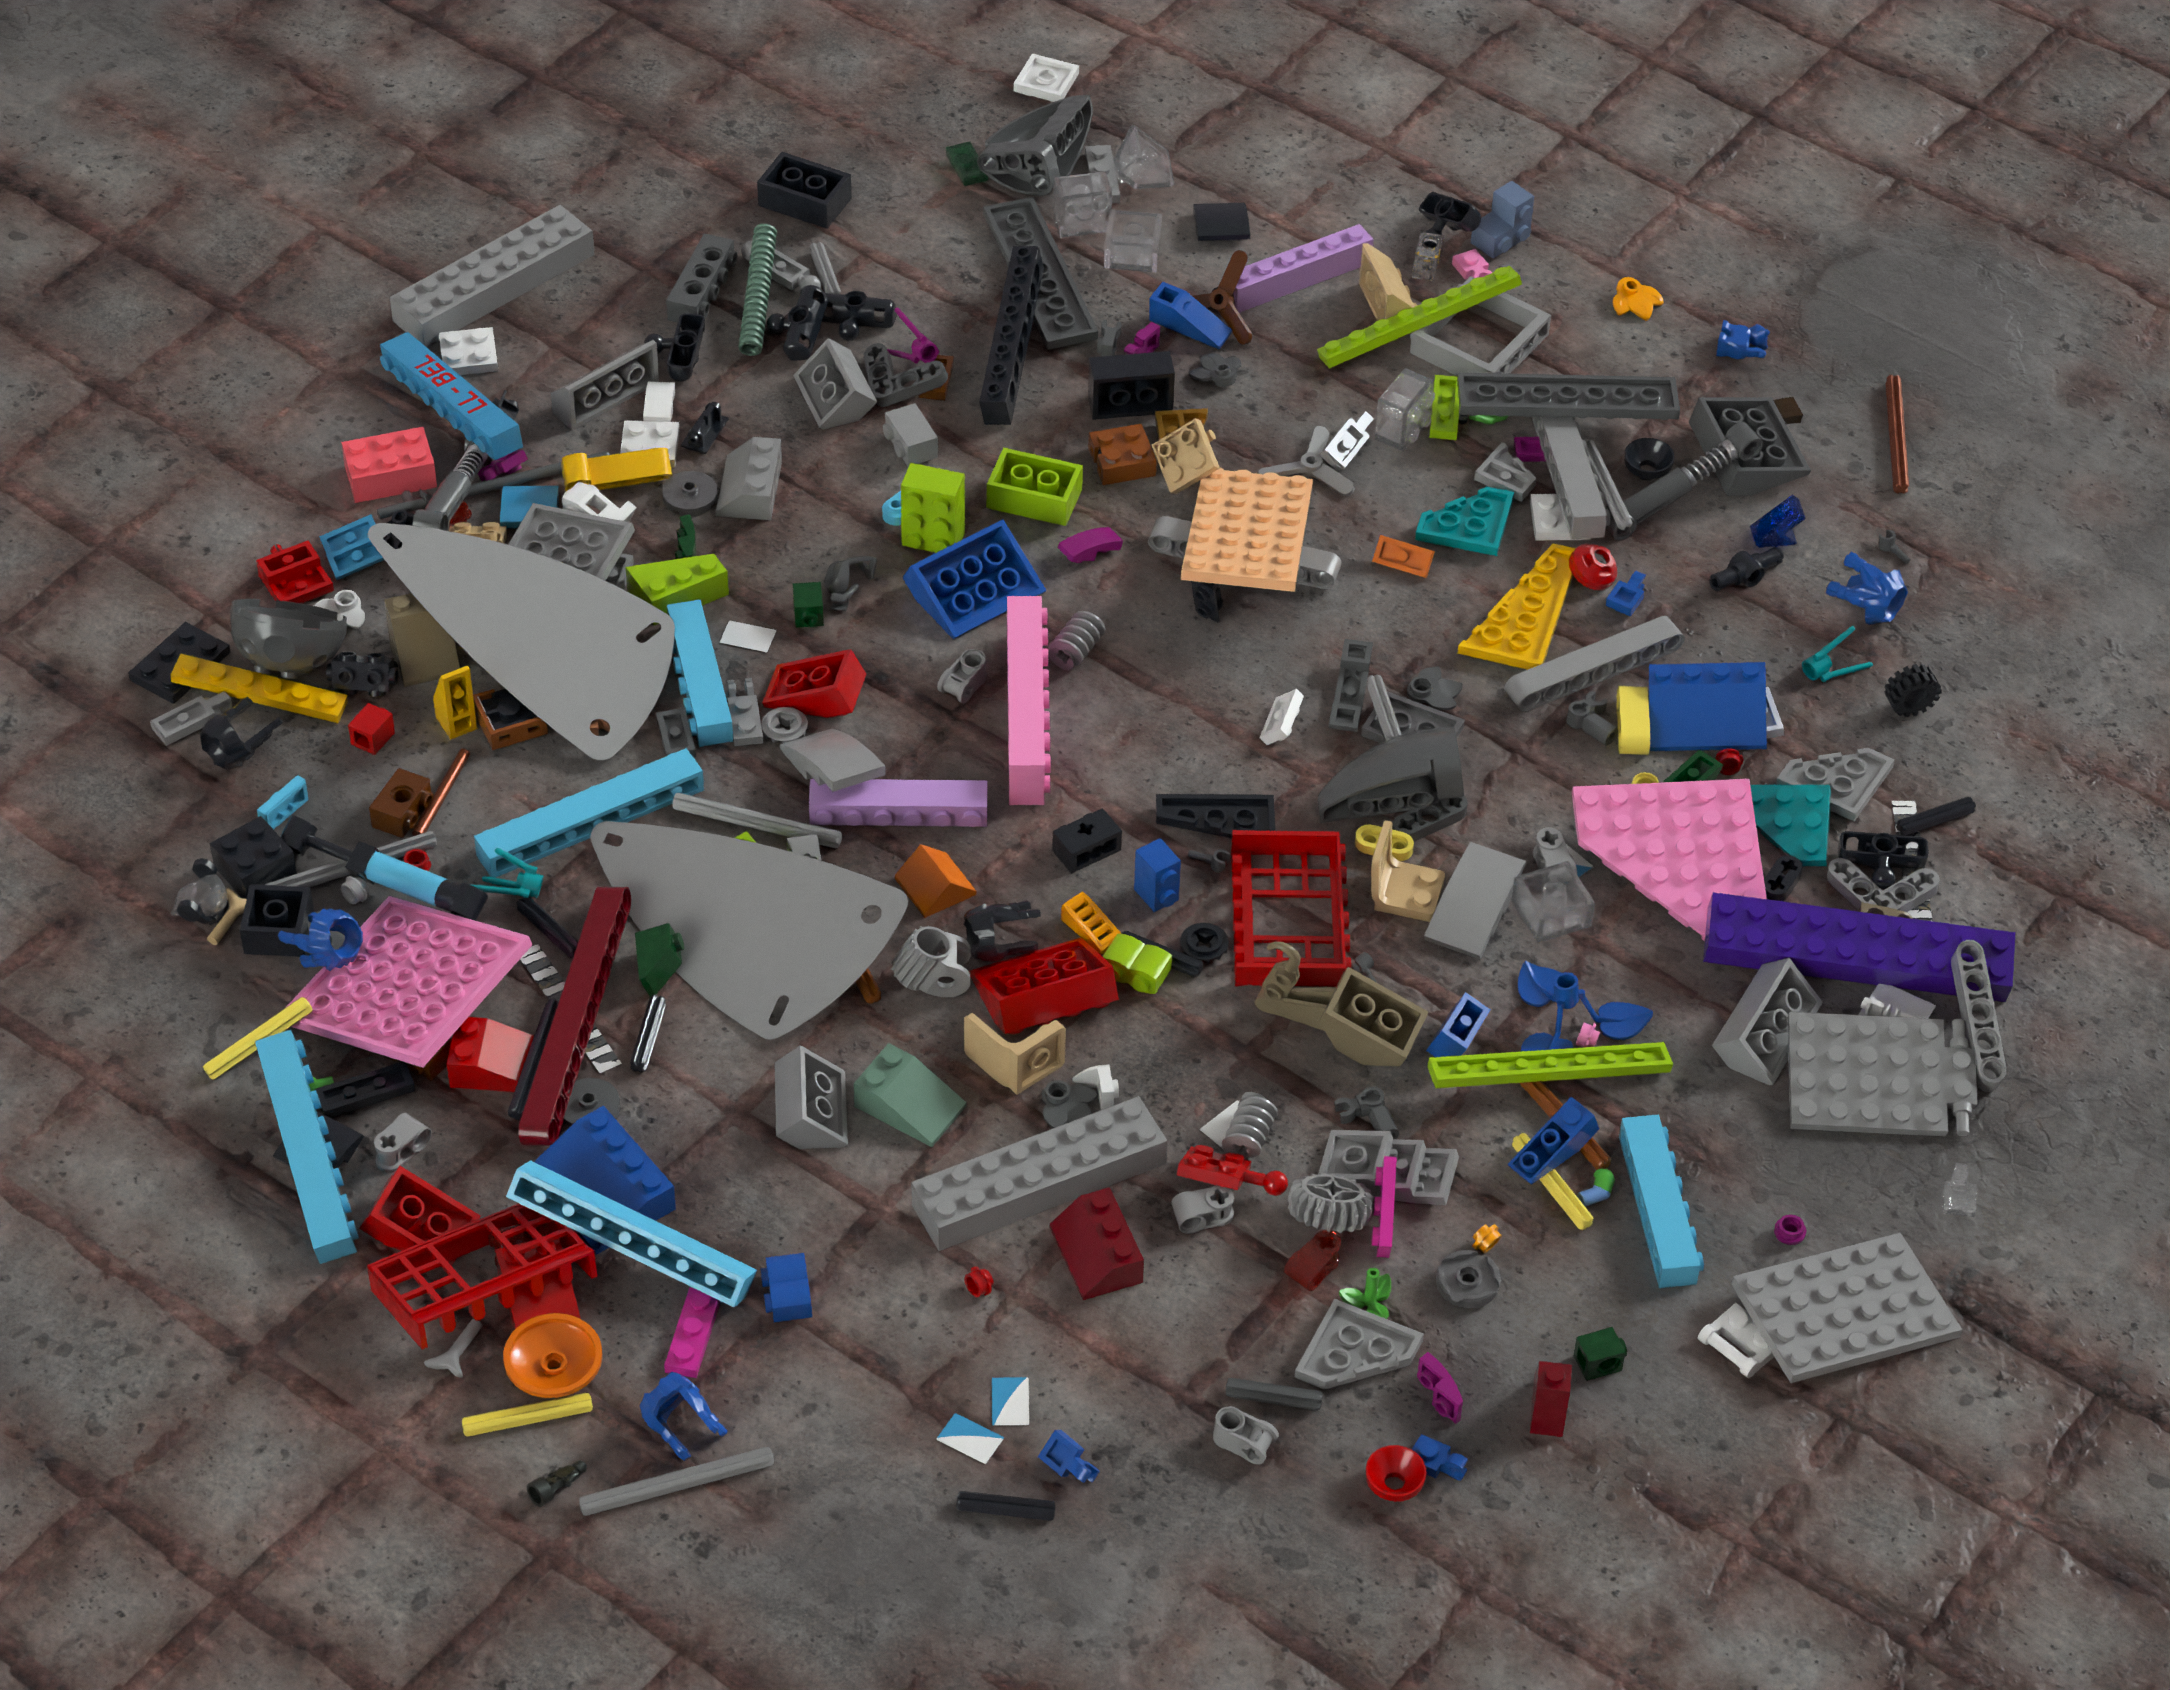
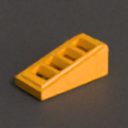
M1080 892L1061 907V921L1101 955L1106 952L1116 935L1121 934L1095 902L1084 892ZM1097 925L1099 926V927L1096 928L1095 930L1091 931V929L1094 928L1095 926H1097ZM1104 933H1107V934H1108V935H1107L1106 937H1104L1103 939H1101V940L1098 939V937H1100V936L1103 935Z

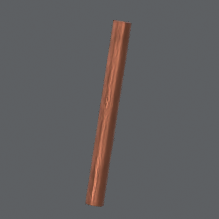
M463 748L459 750L436 790L433 799L413 830V836L427 832L470 756L468 750Z

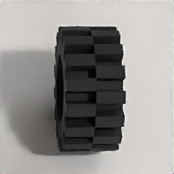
M1913 664L1911 669L1908 666L1904 667L1902 673L1897 671L1894 673L1895 678L1890 677L1888 679L1890 684H1885L1884 688L1886 690L1884 693L1893 710L1899 716L1903 714L1904 717H1909L1911 713L1913 716H1917L1918 711L1924 713L1927 711V706L1932 708L1935 705L1933 700L1938 701L1940 698L1939 694L1942 693L1941 686L1929 667L1926 668L1923 664L1920 667L1917 664Z

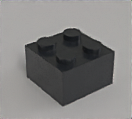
M262 816L210 843L213 864L217 867V871L243 899H247L250 884L265 885L297 874L293 850Z
M250 884L240 927L244 954L295 957L305 955L306 952L298 948L297 945L281 942L278 933L284 931L287 933L309 935V921L307 919L308 915L314 912L310 887Z

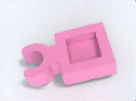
M1476 249L1453 256L1452 265L1465 280L1470 276L1477 278L1492 273L1488 270L1489 264Z

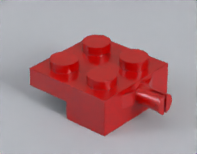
M308 540L284 550L281 545L276 544V547L274 545L270 549L271 555L256 560L259 577L275 601L280 600L302 604L334 591L333 582L321 566L320 557Z

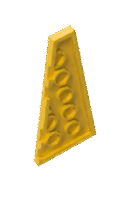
M1553 543L1535 562L1534 568L1528 574L1525 573L1519 579V584L1514 589L1511 588L1488 613L1486 620L1472 630V635L1466 641L1463 640L1458 645L1457 654L1527 670L1543 664L1573 577L1569 568V557L1576 548Z

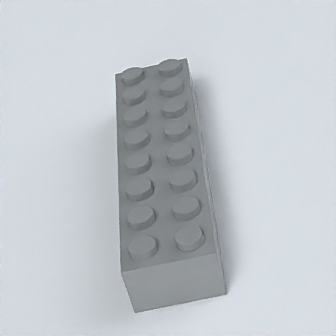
M558 205L392 295L390 303L393 322L405 332H409L424 346L428 347L439 341V333L457 331L595 255L593 231L563 206Z
M1138 1096L911 1182L912 1206L938 1251L1069 1202L1081 1195L1095 1192L1165 1165L1167 1162L1168 1141Z

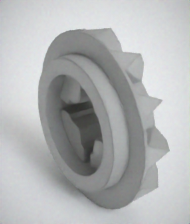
M780 707L769 711L763 717L761 727L764 737L771 738L773 744L778 741L786 743L799 737H805L808 721L801 711L791 707ZM780 723H781L782 725H784L785 727H789V726H790V730H786L785 728H780Z

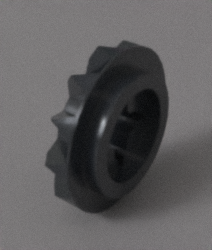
M1196 923L1183 931L1180 938V949H1183L1186 955L1198 960H1205L1209 964L1212 959L1220 961L1222 954L1227 953L1229 940L1225 931L1219 926L1211 923ZM1199 942L1204 944L1209 942L1210 945L1208 948L1205 945L1199 947Z

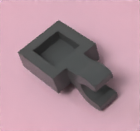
M1107 320L1102 321L1101 334L1103 337H1099L1097 344V353H1101V356L1115 355L1117 339L1121 335V322H1117V326L1112 328L1107 327Z

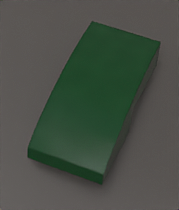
M690 514L680 516V529L676 530L678 550H675V559L697 556L695 528Z

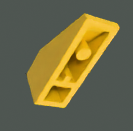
M467 665L441 675L433 697L436 719L450 740L477 730L471 673Z

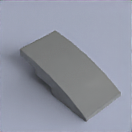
M833 728L780 744V750L806 780L813 778L819 786L826 784L832 792L885 775V765L871 750L852 736Z
M1470 842L1444 890L1425 932L1424 939L1481 960L1490 937L1493 938L1501 916L1506 913L1526 861Z
M1331 1130L1319 1173L1322 1172L1326 1175L1333 1173L1335 1176L1344 1175L1347 1179H1355L1356 1183H1363L1366 1188L1371 1190L1372 1196L1380 1197V1186H1375L1376 1167H1382L1384 1156L1397 1157L1395 1201L1432 1205L1447 1204L1459 1159L1457 1149L1426 1148L1424 1140L1393 1139L1391 1131Z

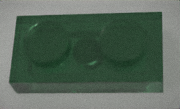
M970 141L946 147V156L964 186L988 181V176L977 165L979 156Z

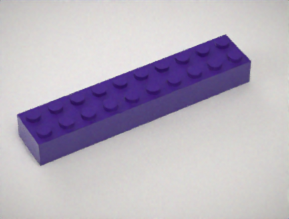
M1713 892L1707 909L1703 962L1760 969L1762 964L1790 958L1804 976L1872 985L1885 984L1902 989L1957 996L1951 958L1961 942L1974 940L1984 950L1993 1001L2006 1002L2013 987L2016 932ZM1967 953L1961 954L1964 961L1974 962L1971 955ZM1973 982L1966 983L1970 990L1980 991L1977 984Z

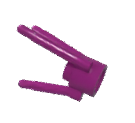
M898 307L895 308L896 314L917 339L912 343V354L887 349L889 354L911 360L915 364L920 360L924 363L934 361L940 353L938 347L924 336Z

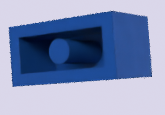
M1161 838L1137 849L1135 852L1134 890L1153 912L1169 907L1179 900L1181 860Z
M1465 992L1447 1015L1426 1051L1434 1057L1461 1056L1470 1045L1491 1009Z

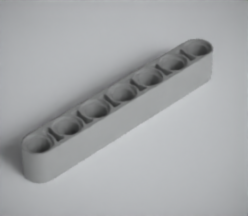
M1168 516L1159 517L1156 519L1148 539V545L1155 552L1184 558L1192 522ZM1302 546L1296 583L1320 589L1333 587L1342 564L1341 559L1335 553Z
M1661 616L1518 673L1506 682L1504 691L1521 711H1530L1671 654L1684 644L1685 636L1667 616Z

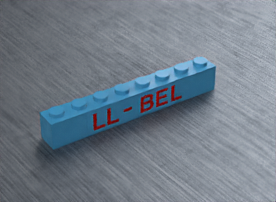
M409 332L380 344L382 352L380 361L384 369L392 372L399 382L406 384L413 394L419 395L426 405H430L437 411L440 417L446 418L454 429L460 430L468 441L474 442L479 447L482 453H487L492 459L497 460L523 448L519 424Z

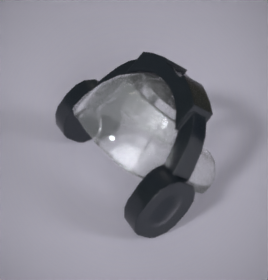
M200 858L194 861L192 868L200 880L190 883L179 890L174 908L170 914L172 916L180 915L189 922L198 921L203 924L212 925L222 919L228 908L227 892L223 882L216 875L217 867L211 861Z

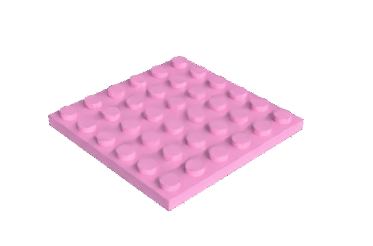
M389 896L360 927L363 932V942L354 962H350L342 968L335 967L331 971L323 967L287 1005L289 1006L300 997H304L313 1009L309 1015L291 1027L423 1068L529 950L532 942L530 937L524 934Z

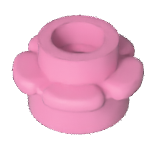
M1585 1022L1583 1023L1575 1044L1576 1046L1581 1048L1595 1047L1600 1032L1595 1030V1023H1593V1026Z

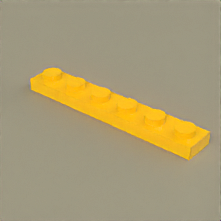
M180 654L171 673V682L218 694L225 691L230 697L238 699L249 697L254 703L334 723H339L348 702L346 694L185 654Z

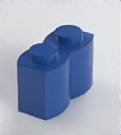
M804 1253L766 1257L767 1268H760L763 1288L769 1287L770 1293L764 1294L766 1313H773L774 1322L811 1318L812 1306Z

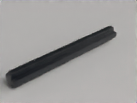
M555 998L549 999L545 1004L508 1109V1116L518 1121L521 1120L559 1003Z

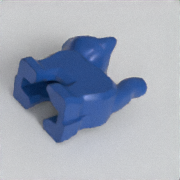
M1723 320L1716 356H1729L1734 359H1744L1746 357L1764 358L1766 356L1765 350L1768 349L1767 339L1770 333L1769 330L1759 324L1748 328L1744 325L1729 324L1728 321Z

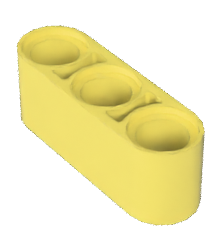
M1618 686L1616 707L1619 754L1649 755L1650 718L1648 687Z

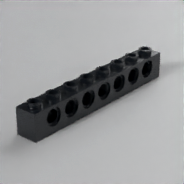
M1013 246L979 401L985 425H1011L1044 271L1039 246Z

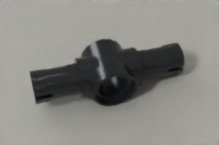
M1777 546L1761 554L1754 553L1750 555L1744 550L1740 551L1732 557L1727 569L1710 576V586L1717 592L1732 584L1739 585L1744 583L1747 587H1753L1762 580L1768 568L1783 562L1784 554Z

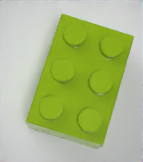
M1003 447L987 482L986 508L1066 526L1082 491L1083 465Z
M910 463L901 483L902 546L937 553L961 541L965 535V474Z

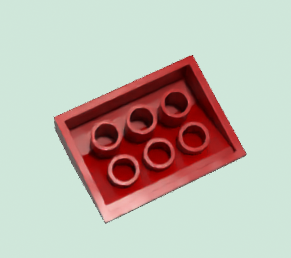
M1082 937L969 971L970 977L994 1023L1004 1034H1018L1024 1031V1028L1049 1024L1054 1019L1063 1016L1074 1017L1083 1010L1104 1008L1110 1002L1119 1000L1113 966Z

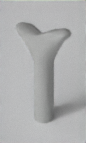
M472 1319L451 1348L437 1357L426 1360L424 1362L425 1366L432 1369H449L456 1377H463L459 1365V1357L482 1328L481 1322Z

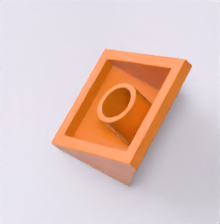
M922 844L917 847L895 874V880L924 918L977 895L975 888L946 852Z

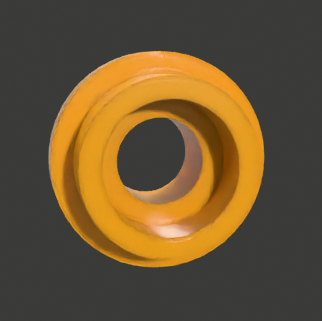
M1486 1224L1483 1225L1473 1235L1475 1242L1472 1247L1475 1250L1480 1249L1484 1254L1487 1253L1502 1237L1498 1232L1499 1228L1495 1224L1490 1227Z

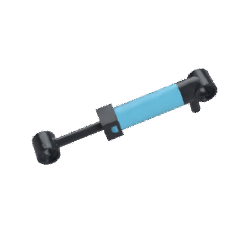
M297 816L290 817L280 836L293 850V853L304 856L307 849L310 847L347 861L345 868L356 878L360 877L372 885L378 883L457 916L476 921L489 897L485 892L470 884H459L381 853L376 847L358 841L354 851L315 837L318 829L313 824Z

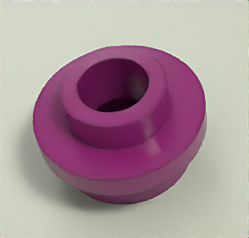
M1785 1215L1775 1224L1774 1234L1784 1244L1796 1245L1801 1243L1806 1237V1226L1803 1220L1796 1215Z

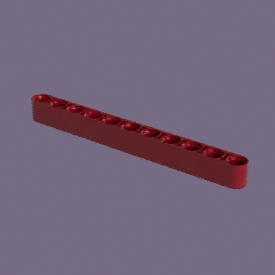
M597 887L520 1120L518 1134L521 1145L551 1146L558 1139L572 1089L580 1070L631 909L632 899L629 887Z

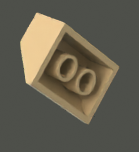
M1368 243L1362 244L1359 285L1376 320L1390 318L1397 315L1403 309L1417 306L1416 303L1412 302L1409 288L1407 285L1404 286L1399 268H1395L1391 258Z

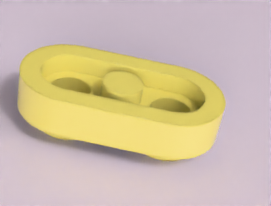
M1368 824L1358 828L1355 835L1356 848L1364 854L1373 856L1382 827ZM1392 830V855L1398 861H1405L1413 854L1414 841L1407 833Z

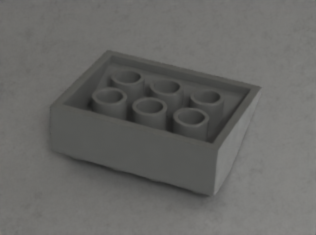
M1772 397L1698 398L1689 424L1705 455L1706 452L1712 453L1713 448L1718 449L1719 444L1725 441L1727 431L1739 422L1747 423L1763 441L1761 452L1753 459L1744 461L1741 458H1736L1732 462L1728 461V465L1722 464V469L1716 468L1715 474L1727 496L1754 495L1810 474L1811 469Z

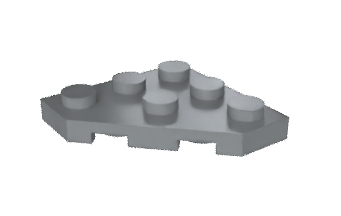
M1870 748L1857 749L1856 754L1843 756L1841 752L1819 755L1817 760L1805 762L1802 761V758L1793 759L1788 762L1777 777L1776 785H1830V811L1855 822L1892 770L1895 759Z
M1334 1299L1295 1370V1378L1325 1390L1409 1366L1423 1342L1424 1334Z

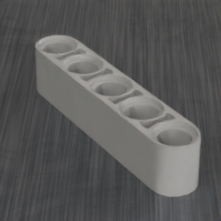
M1965 940L1958 945L1951 958V967L1961 1019L1965 1021V1038L1969 1040V1048L1973 1049L1975 1058L1977 1088L1984 1092H1991L1999 1087L2006 1075L2007 1068L1984 950L1978 942ZM1967 953L1971 955L1974 962L1964 961L1961 954ZM1973 982L1977 984L1980 991L1970 990L1966 983ZM1972 1011L1981 1012L1985 1016V1020L1975 1019ZM1977 1041H1987L1991 1049H1982ZM1983 1070H1992L1996 1074L1997 1078H1987L1984 1075Z

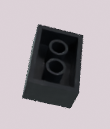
M781 152L757 181L758 206L828 229L852 199L851 174Z
M1170 351L1089 357L1088 400L1092 420L1155 415V411L1173 410L1175 371Z

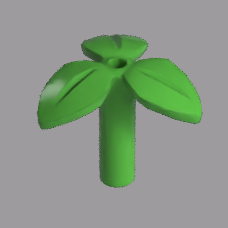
M1369 1268L1366 1275L1364 1294L1355 1288H1345L1339 1290V1295L1343 1302L1357 1308H1363L1366 1305L1367 1312L1387 1319L1389 1317L1387 1307L1377 1302L1388 1299L1390 1295V1275L1386 1273L1380 1276L1377 1268Z

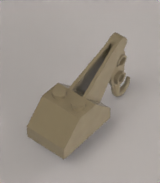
M1276 941L1267 946L1268 951L1273 949L1283 951L1288 955L1289 959L1276 963L1265 978L1262 989L1255 1000V1006L1259 1010L1325 1031L1337 1051L1362 1065L1398 1067L1402 1065L1428 1015V1011L1350 967H1347L1342 974L1336 988H1293L1300 977L1299 965L1301 958L1299 952L1284 942Z

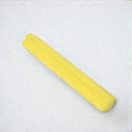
M300 997L203 1065L204 1071L209 1078L215 1080L257 1051L256 1040L286 1031L313 1011L312 1006L307 999Z
M1521 1133L1513 1138L1512 1146L1519 1152L1531 1139L1527 1134ZM1555 1169L1539 1179L1578 1229L1584 1230L1593 1224L1594 1218Z
M582 1393L464 1417L462 1419L463 1433L469 1437L591 1412L593 1408L592 1399L589 1393Z

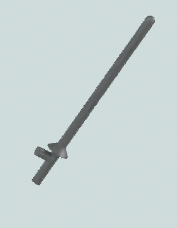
M603 451L587 455V458L607 456L611 454L608 451ZM561 462L472 484L466 497L502 489L503 486H514L561 474ZM420 489V498L415 499L410 491H404L401 494L404 502L377 508L378 518L391 517L399 510H405L406 512L418 509L424 510L433 495Z

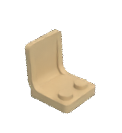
M1384 820L1371 864V894L1375 902L1374 910L1430 922L1439 903L1444 886L1445 873L1441 870L1409 864L1395 859L1392 855V822Z
M974 1013L964 1017V1051L966 1055L1001 1085L1009 1087L1016 1095L1053 1073L1065 1063L1066 1028L1057 1020L1052 1021L1048 1025H1042L1035 1033L1020 1042L1010 1043L1004 1040Z

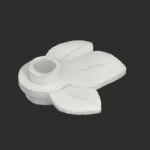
M352 590L339 591L334 599H322L314 605L338 612L337 620L339 621L343 620V616H346V626L358 629L365 621V613L361 609V600Z

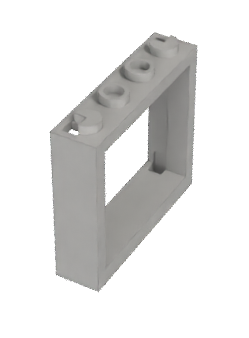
M1470 276L1463 284H1459L1456 288L1470 283L1474 278ZM1504 292L1477 305L1525 328L1489 364L1434 337L1456 314L1410 334V353L1456 376L1458 372L1511 373L1549 335L1551 315Z

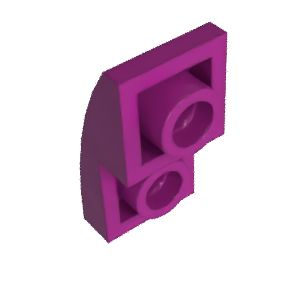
M1101 527L1070 536L1059 542L1057 548L1067 556L1069 561L1082 563L1083 561H1095L1097 552L1107 553L1108 551L1121 550L1123 540L1110 527Z
M1427 1352L1419 1359L1417 1378L1425 1388L1434 1391L1432 1405L1441 1416L1448 1417L1457 1424L1461 1420L1463 1406L1460 1391L1445 1367L1431 1353Z

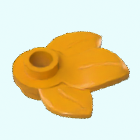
M1624 277L1619 280L1616 287L1617 294L1612 301L1614 310L1619 316L1626 314L1630 310L1645 321L1650 319L1653 306H1661L1664 303L1661 294L1651 286L1642 285L1637 279L1632 277Z

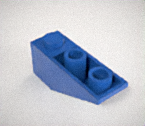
M1162 282L1149 298V321L1217 349H1220L1232 334L1230 327L1185 290Z
M1570 1097L1508 1163V1166L1532 1185L1579 1152L1599 1130L1595 1115L1573 1097Z

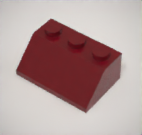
M1110 1187L1079 1196L1050 1223L1049 1228L1082 1300L1143 1283V1256Z

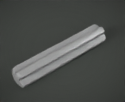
M821 242L812 243L810 245V254L824 292L840 294L841 290L824 244Z
M1378 674L1375 676L1370 675L1367 678L1368 682L1366 685L1385 740L1388 741L1399 737L1402 734L1383 679Z

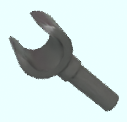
M1886 530V537L1879 534L1878 544L1880 550L1891 551L1905 564L1910 562L1911 559L1895 544L1896 534L1894 531Z
M854 583L843 594L832 593L831 601L833 603L830 609L846 611L849 599L859 589V585Z
M1223 849L1216 850L1213 855L1189 850L1188 857L1209 863L1211 869L1219 873L1225 869L1226 863L1229 862L1230 854Z
M1362 952L1355 958L1352 968L1377 982L1369 970L1374 966V961L1367 952Z

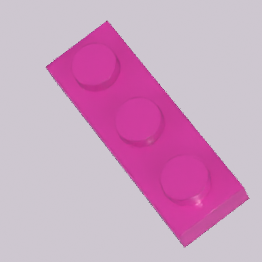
M1384 1156L1382 1167H1376L1375 1186H1380V1197H1374L1373 1216H1379L1378 1227L1373 1226L1371 1245L1377 1246L1376 1257L1389 1258L1392 1249L1397 1157Z
M689 1287L664 1364L665 1373L677 1372L686 1377L697 1378L721 1301Z

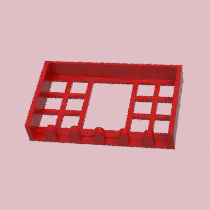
M1232 830L1231 863L1235 987L1245 985L1262 986L1273 966L1278 962L1289 959L1283 957V951L1276 949V957H1254V943H1272L1277 941L1305 944V958L1300 960V977L1295 986L1336 987L1347 967L1351 968V957L1345 956V952H1350V934H1344V929H1349V911H1343V907L1348 905V889H1342V884H1346L1347 867L1341 866V861L1345 862L1346 846L1345 844H1340L1339 832ZM1251 855H1273V869L1251 868ZM1279 855H1301V869H1279ZM1307 855L1329 856L1330 869H1308ZM1252 876H1274V890H1252ZM1280 876H1302V890H1280ZM1308 877H1330L1331 891L1309 890ZM1252 897L1331 898L1333 936L1253 935ZM1311 943L1333 944L1334 958H1311Z
M519 1203L367 1265L371 1291L422 1350L428 1348L425 1323L439 1318L442 1329L446 1333H450L456 1328L454 1311L468 1306L470 1315L477 1321L481 1320L486 1314L483 1299L498 1294L499 1302L505 1308H510L515 1303L513 1287L527 1282L528 1289L534 1296L541 1295L544 1291L543 1274L556 1270L558 1279L563 1284H568L573 1279L571 1263L576 1262L591 1279L598 1277L594 1250L588 1247L571 1228ZM542 1225L549 1234L542 1236L535 1227ZM526 1231L534 1239L516 1248L507 1240ZM560 1239L563 1249L556 1252L549 1242ZM498 1241L521 1267L470 1287L448 1261ZM540 1246L548 1254V1256L531 1263L521 1255ZM440 1266L448 1274V1276L428 1283L421 1275ZM411 1278H414L421 1286L402 1295L393 1287ZM455 1282L462 1289L461 1292L444 1299L435 1291V1289ZM425 1293L434 1301V1303L415 1311L406 1302Z

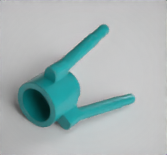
M1851 626L1819 652L1805 659L1802 662V670L1810 680L1814 681L1820 678L1822 682H1826L1833 677L1870 668L1873 666V663L1867 662L1830 672L1832 661L1827 653L1855 630V627Z
M496 848L495 853L525 870V873L519 872L516 882L495 877H482L484 882L505 887L472 885L487 893L518 895L525 898L530 896L537 899L544 875L537 874L538 867L528 865L508 852Z

